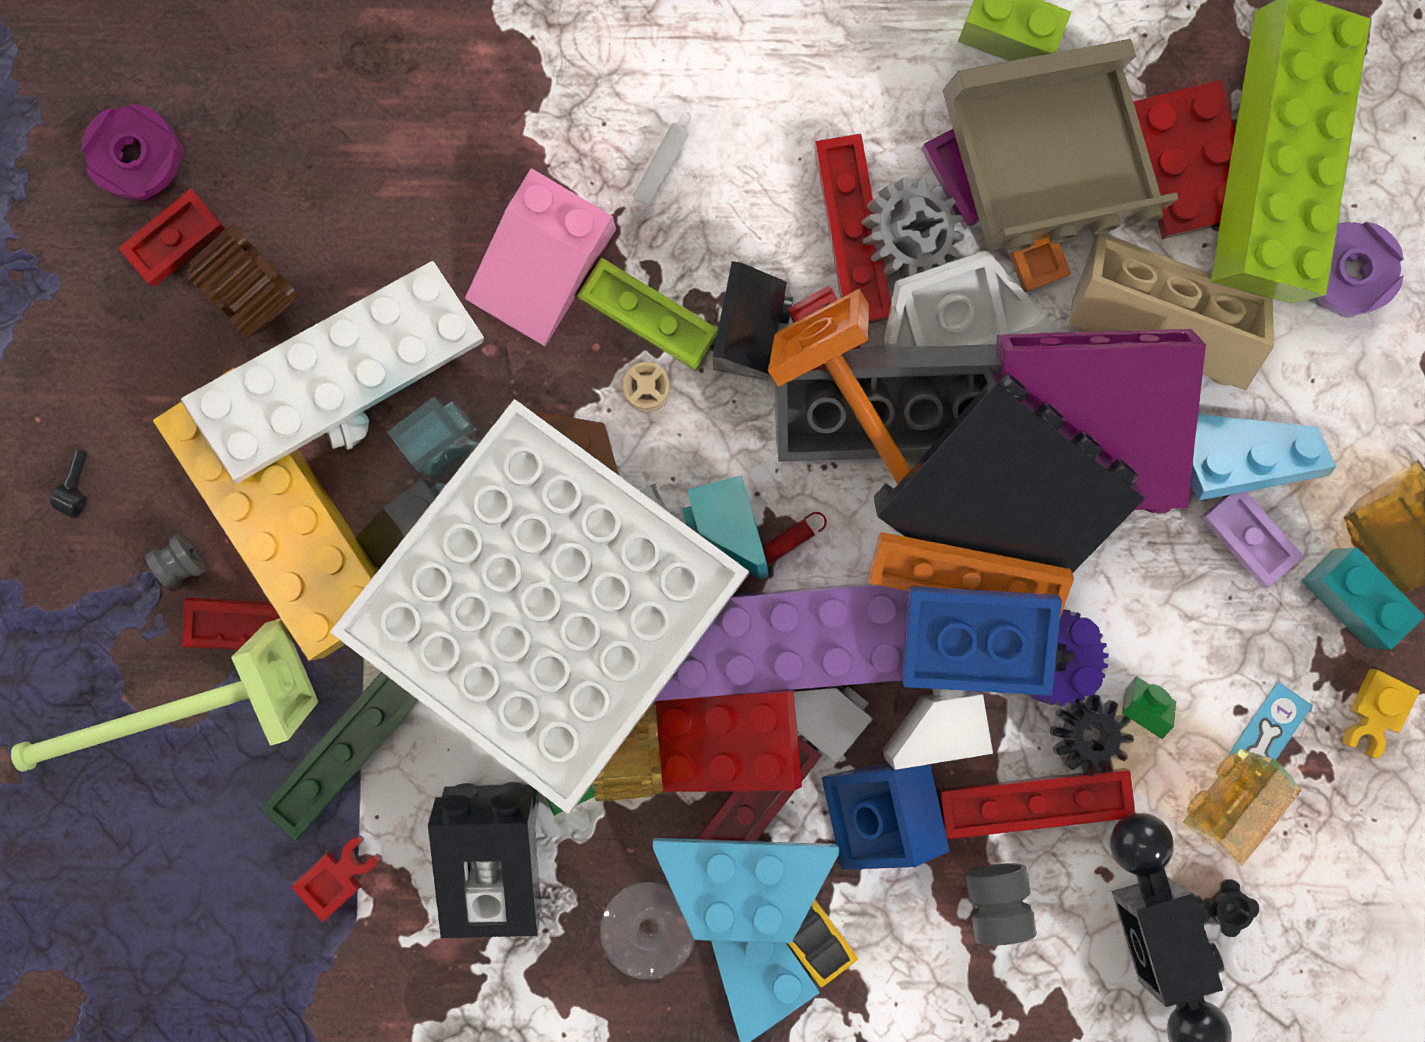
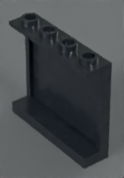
M988 367L984 372L988 384L895 488L885 483L873 496L877 517L904 537L1071 569L1073 574L1145 500L1136 483L1140 476L1122 459L1117 458L1114 462H1111L1102 455L1103 447L1084 430H1080L1076 435L1064 426L1067 420L1052 405L1044 401L1038 406L1027 397L1029 390L1010 373H1006L1001 377Z

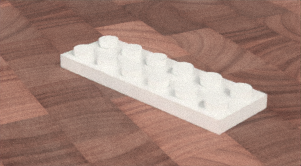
M431 261L181 398V401L236 485L482 344L484 336L434 261Z

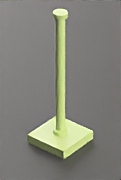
M279 618L265 623L231 657L241 681L35 744L29 742L16 744L11 750V759L16 769L24 772L35 768L37 762L246 699H250L271 746L288 741L319 701L289 631L282 619Z

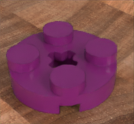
M127 104L129 107H122L117 110L113 108L104 110L91 121L82 139V152L86 154L88 168L86 166L85 168L89 177L99 187L115 197L140 202L152 200L156 194L163 191L174 179L183 155L181 142L177 139L170 124L155 111L145 106ZM140 142V157L136 161L132 160L130 163H124L127 156L122 152L123 147L126 144L134 147Z

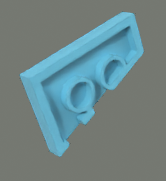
M1198 414L1191 474V485L1198 501L1326 477L1337 467L1319 428L1316 426Z
M711 941L740 1042H751L820 993L819 987L788 943Z

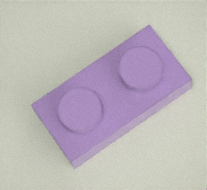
M1247 492L1223 496L1200 516L1204 523L1262 588H1269L1304 557Z

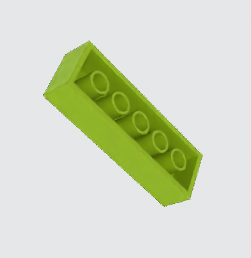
M1275 0L1255 11L1211 283L1290 304L1327 294L1370 18L1315 0Z

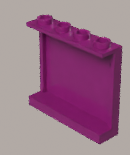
M1192 329L997 335L996 354L1001 362V377L1006 373L1016 377L1029 390L1027 395L1029 399L1038 406L1044 401L1052 405L1067 420L1064 426L1076 435L1080 430H1084L1103 447L1104 450L1101 454L1107 459L1114 462L1117 458H1120L1137 472L1140 478L1136 483L1145 500L1135 510L1144 509L1151 513H1167L1175 508H1188L1206 344Z

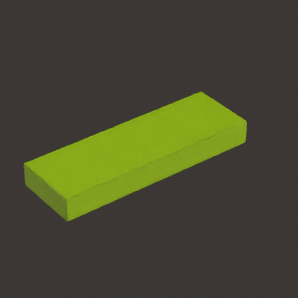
M602 257L577 295L578 300L694 371H697L717 337L718 328Z

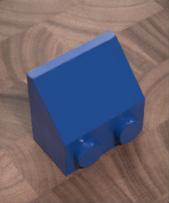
M888 762L821 777L835 842L839 846V860L842 870L917 867L950 851L930 764L895 770Z

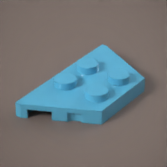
M673 838L653 839V850L694 940L792 943L839 855L838 844Z

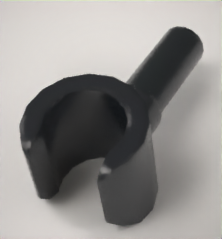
M75 450L64 483L57 486L50 495V503L53 508L71 518L79 517L87 503V497L75 491L79 484L78 481L87 456V452Z

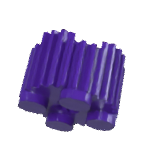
M1063 609L1057 643L1058 650L1062 651V659L1055 667L1052 696L1024 695L1049 705L1065 706V703L1073 705L1075 704V699L1083 701L1085 696H1091L1097 692L1102 686V678L1106 676L1102 669L1108 668V664L1104 662V659L1108 658L1109 654L1103 652V649L1107 647V643L1100 641L1103 634L1100 633L1099 627L1091 619L1080 617L1081 614L1078 612Z

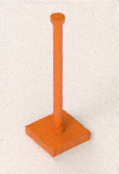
M859 288L775 333L768 371L777 386L780 387L824 364L898 485L911 469L842 356L843 353L868 341L869 304Z

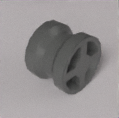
M182 533L172 536L169 539V544L162 550L153 549L145 556L146 562L154 576L171 592L181 589L184 586L185 579L191 575L200 576L207 571V565L203 556L192 541Z

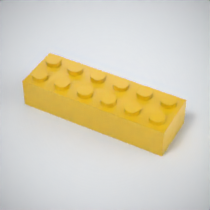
M182 401L155 418L153 422L308 661L323 659L343 646L345 643L330 633V631L378 570L357 541L355 535L299 449L235 485L187 412Z

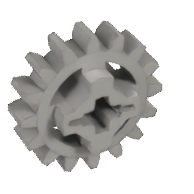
M905 177L896 182L894 186L889 184L878 192L880 197H876L868 203L867 207L873 214L863 219L862 225L872 229V234L863 239V243L865 245H875L877 251L873 253L870 259L875 262L883 258L887 262L884 268L886 275L899 269L901 280L947 264V262L958 257L959 252L952 245L964 240V235L954 231V225L961 222L963 218L962 215H951L949 209L953 207L956 201L954 198L943 201L940 198L942 186L939 184L931 190H926V178L921 177L911 184L909 179ZM891 214L892 220L888 225L889 215Z

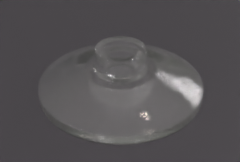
M641 882L624 888L609 902L601 920V943L608 959L621 972L637 979H658L673 973L684 964L694 946L695 940L671 888L660 883ZM645 919H652L657 923L658 930L654 934L647 935L641 931L640 923Z

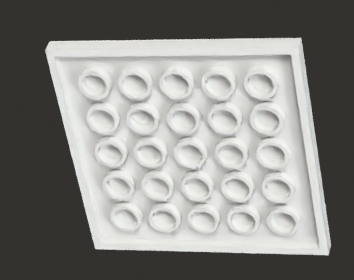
M514 399L330 633L567 814H570L748 576L749 571Z

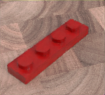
M862 134L815 141L814 148L840 298L860 288L869 304L868 323L886 321L890 312L891 299L887 276L884 273V259L873 262L870 258L877 251L875 245H865L863 243V239L872 234V229L863 226L862 220L873 214L867 207L868 203L873 200Z
M1126 768L1114 769L1111 773L1096 771L1094 776L1077 773L938 789L941 815L947 839L1121 820L1123 817L1135 813L1131 773Z

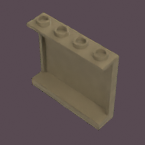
M1131 39L958 70L942 90L988 251L1006 247L1007 253L1019 252L1035 245L1036 240L1049 238L1051 244L1061 243L1078 236V231L1092 229L1094 235L1103 234L1119 228L1121 222L1134 220L1136 226L1149 224L1163 217L1162 211L1178 200L1177 192L1160 195L1124 73V68L1136 57Z

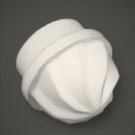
M361 412L326 432L331 448L335 449L344 446L348 450L359 443L368 431L369 420L367 415Z

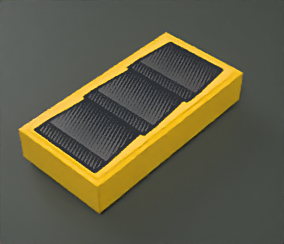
M815 899L792 943L788 944L822 988L858 961L859 958Z

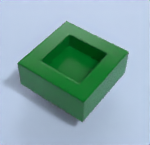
M1136 676L1125 689L1122 714L1163 739L1174 727L1176 701L1162 687L1156 684H1148Z

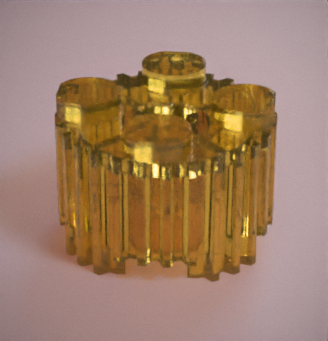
M655 702L651 704L592 783L595 786V801L653 797L656 794H663Z

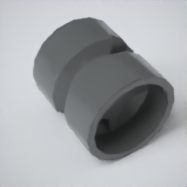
M1017 863L993 864L977 867L964 873L968 900L970 903L979 906L973 911L971 919L974 940L977 944L990 946L1016 944L1028 941L1037 935L1034 912L1031 910V905L1022 902L1031 894L1027 867L1025 865Z

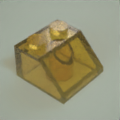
M1418 459L1358 499L1343 517L1347 522L1346 526L1351 538L1357 544L1364 546L1373 559L1374 565L1403 594L1425 584V468Z

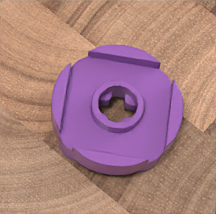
M1344 222L1338 224L1327 294L1316 297L1317 302L1327 310L1345 318L1367 314L1388 304L1399 292L1404 275L1400 277V261L1404 260L1403 252L1396 238L1388 230L1375 223ZM1346 259L1350 262L1359 259L1363 263L1359 270L1363 276L1361 280L1357 277L1350 278L1345 271Z

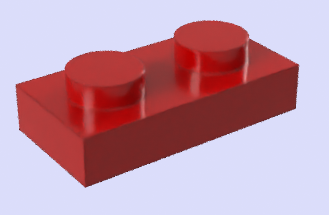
M190 189L122 244L119 250L149 285L155 287L225 230L226 227L194 190Z

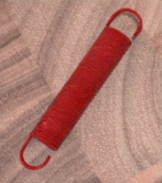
M813 512L806 516L804 520L798 522V524L796 523V525L790 527V529L788 528V530L771 540V542L765 544V546L763 545L762 548L767 567L815 536L806 521L807 518L814 514L821 515L824 518V526L818 530V532H821L827 525L826 517L820 512ZM748 574L744 581L747 582L753 576Z

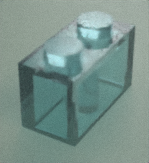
M432 397L387 432L416 471L433 478L437 477L478 445L471 435L477 428L462 408H458L452 401L446 405L436 397Z

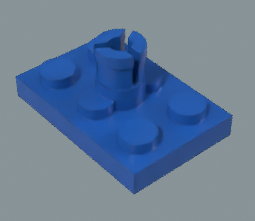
M909 586L902 669L903 687L1052 696L1062 599L1059 595Z

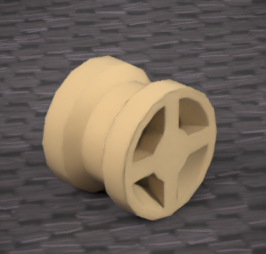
M646 361L637 363L628 369L623 379L622 386L627 401L640 412L650 413L658 411L665 406L670 397L671 387L668 375L662 367L655 363Z

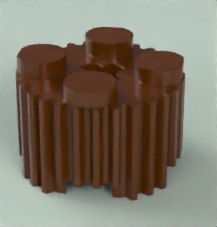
M234 225L223 231L189 262L191 267L186 271L189 275L187 277L208 299H211L247 338L255 332L259 334L300 296Z

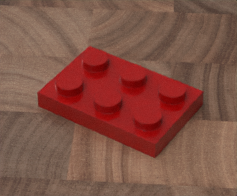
M1217 80L1133 101L1160 195L1176 192L1178 195V200L1162 211L1163 217L1157 220L1162 240L1220 225L1235 137V129L1222 81Z
M794 690L655 701L663 792L795 791L802 787Z

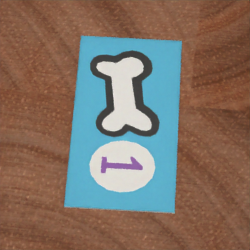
M1277 682L1228 755L1261 778H1264L1313 705L1280 682Z

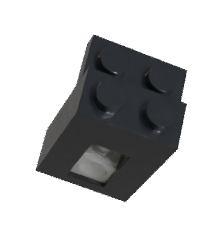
M518 782L483 786L462 783L456 786H444L442 797H435L428 822V833L441 938L537 936L542 905L535 825L540 799L539 792L531 785H523ZM498 861H501L502 869L497 868L499 865Z

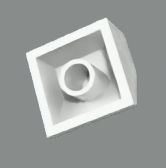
M932 689L933 694L920 696L883 748L884 759L895 770L993 754L983 694L975 691Z

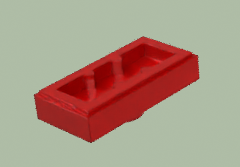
M187 597L184 600L182 647L239 650L265 623L281 617L271 602Z

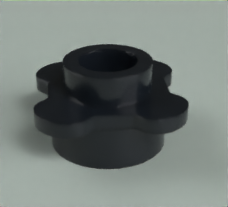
M1233 879L1223 880L1220 883V890L1212 898H1205L1203 900L1209 918H1213L1220 925L1221 933L1227 937L1239 935L1240 931L1248 927L1259 913L1258 902L1240 891V884ZM1228 904L1234 905L1232 912H1227L1226 907Z

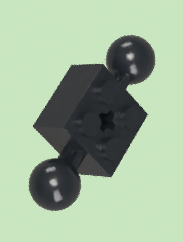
M1148 813L1129 814L1119 820L1114 826L1110 836V849L1115 861L1127 872L1135 874L1138 883L1111 892L1138 981L1165 1007L1176 1005L1167 1023L1169 1042H1231L1232 1030L1226 1015L1217 1006L1204 1000L1206 995L1223 991L1219 973L1224 972L1221 955L1216 945L1209 943L1204 925L1210 922L1206 906L1199 895L1195 896L1185 886L1178 884L1166 875L1164 868L1171 860L1174 851L1173 836L1167 825L1158 817Z

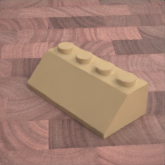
M1104 233L1096 236L1072 299L1069 318L1070 325L1077 327L1082 332L1192 329L1206 344L1203 375L1208 376L1220 385H1232L1245 391L1274 348L1273 299L1211 283V273Z

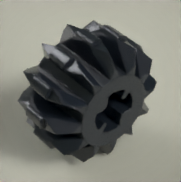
M1094 694L1087 698L1086 706L1083 701L1075 699V704H1070L1073 711L1072 714L1063 709H1058L1055 714L1065 723L1063 727H1051L1050 734L1064 739L1053 747V751L1059 756L1068 754L1065 761L1067 768L1075 770L1081 765L1085 775L1094 776L1098 765L1106 773L1113 772L1112 756L1121 761L1128 759L1127 753L1119 749L1121 742L1133 743L1134 736L1120 730L1128 726L1131 720L1125 715L1115 716L1119 706L1117 702L1108 700L1102 705L1100 696ZM1092 728L1100 730L1099 739H1091L1093 745H1091V742L1083 739L1085 729L1092 731Z

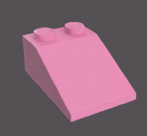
M531 168L506 208L465 300L545 347L615 233L616 226L613 216Z

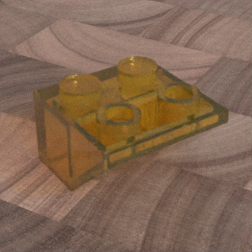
M1240 749L1237 754L1231 753L1221 762L1216 771L1218 778L1207 791H1200L1191 800L1187 807L1189 814L1183 823L1223 856L1243 866L1302 790L1276 760Z

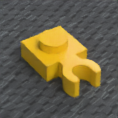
M1369 669L1349 710L1361 716L1358 724L1350 726L1345 731L1343 744L1356 748L1359 739L1363 735H1367L1369 746L1364 755L1374 759L1380 758L1386 748L1384 736L1386 729L1395 733L1401 732L1420 691L1377 669Z

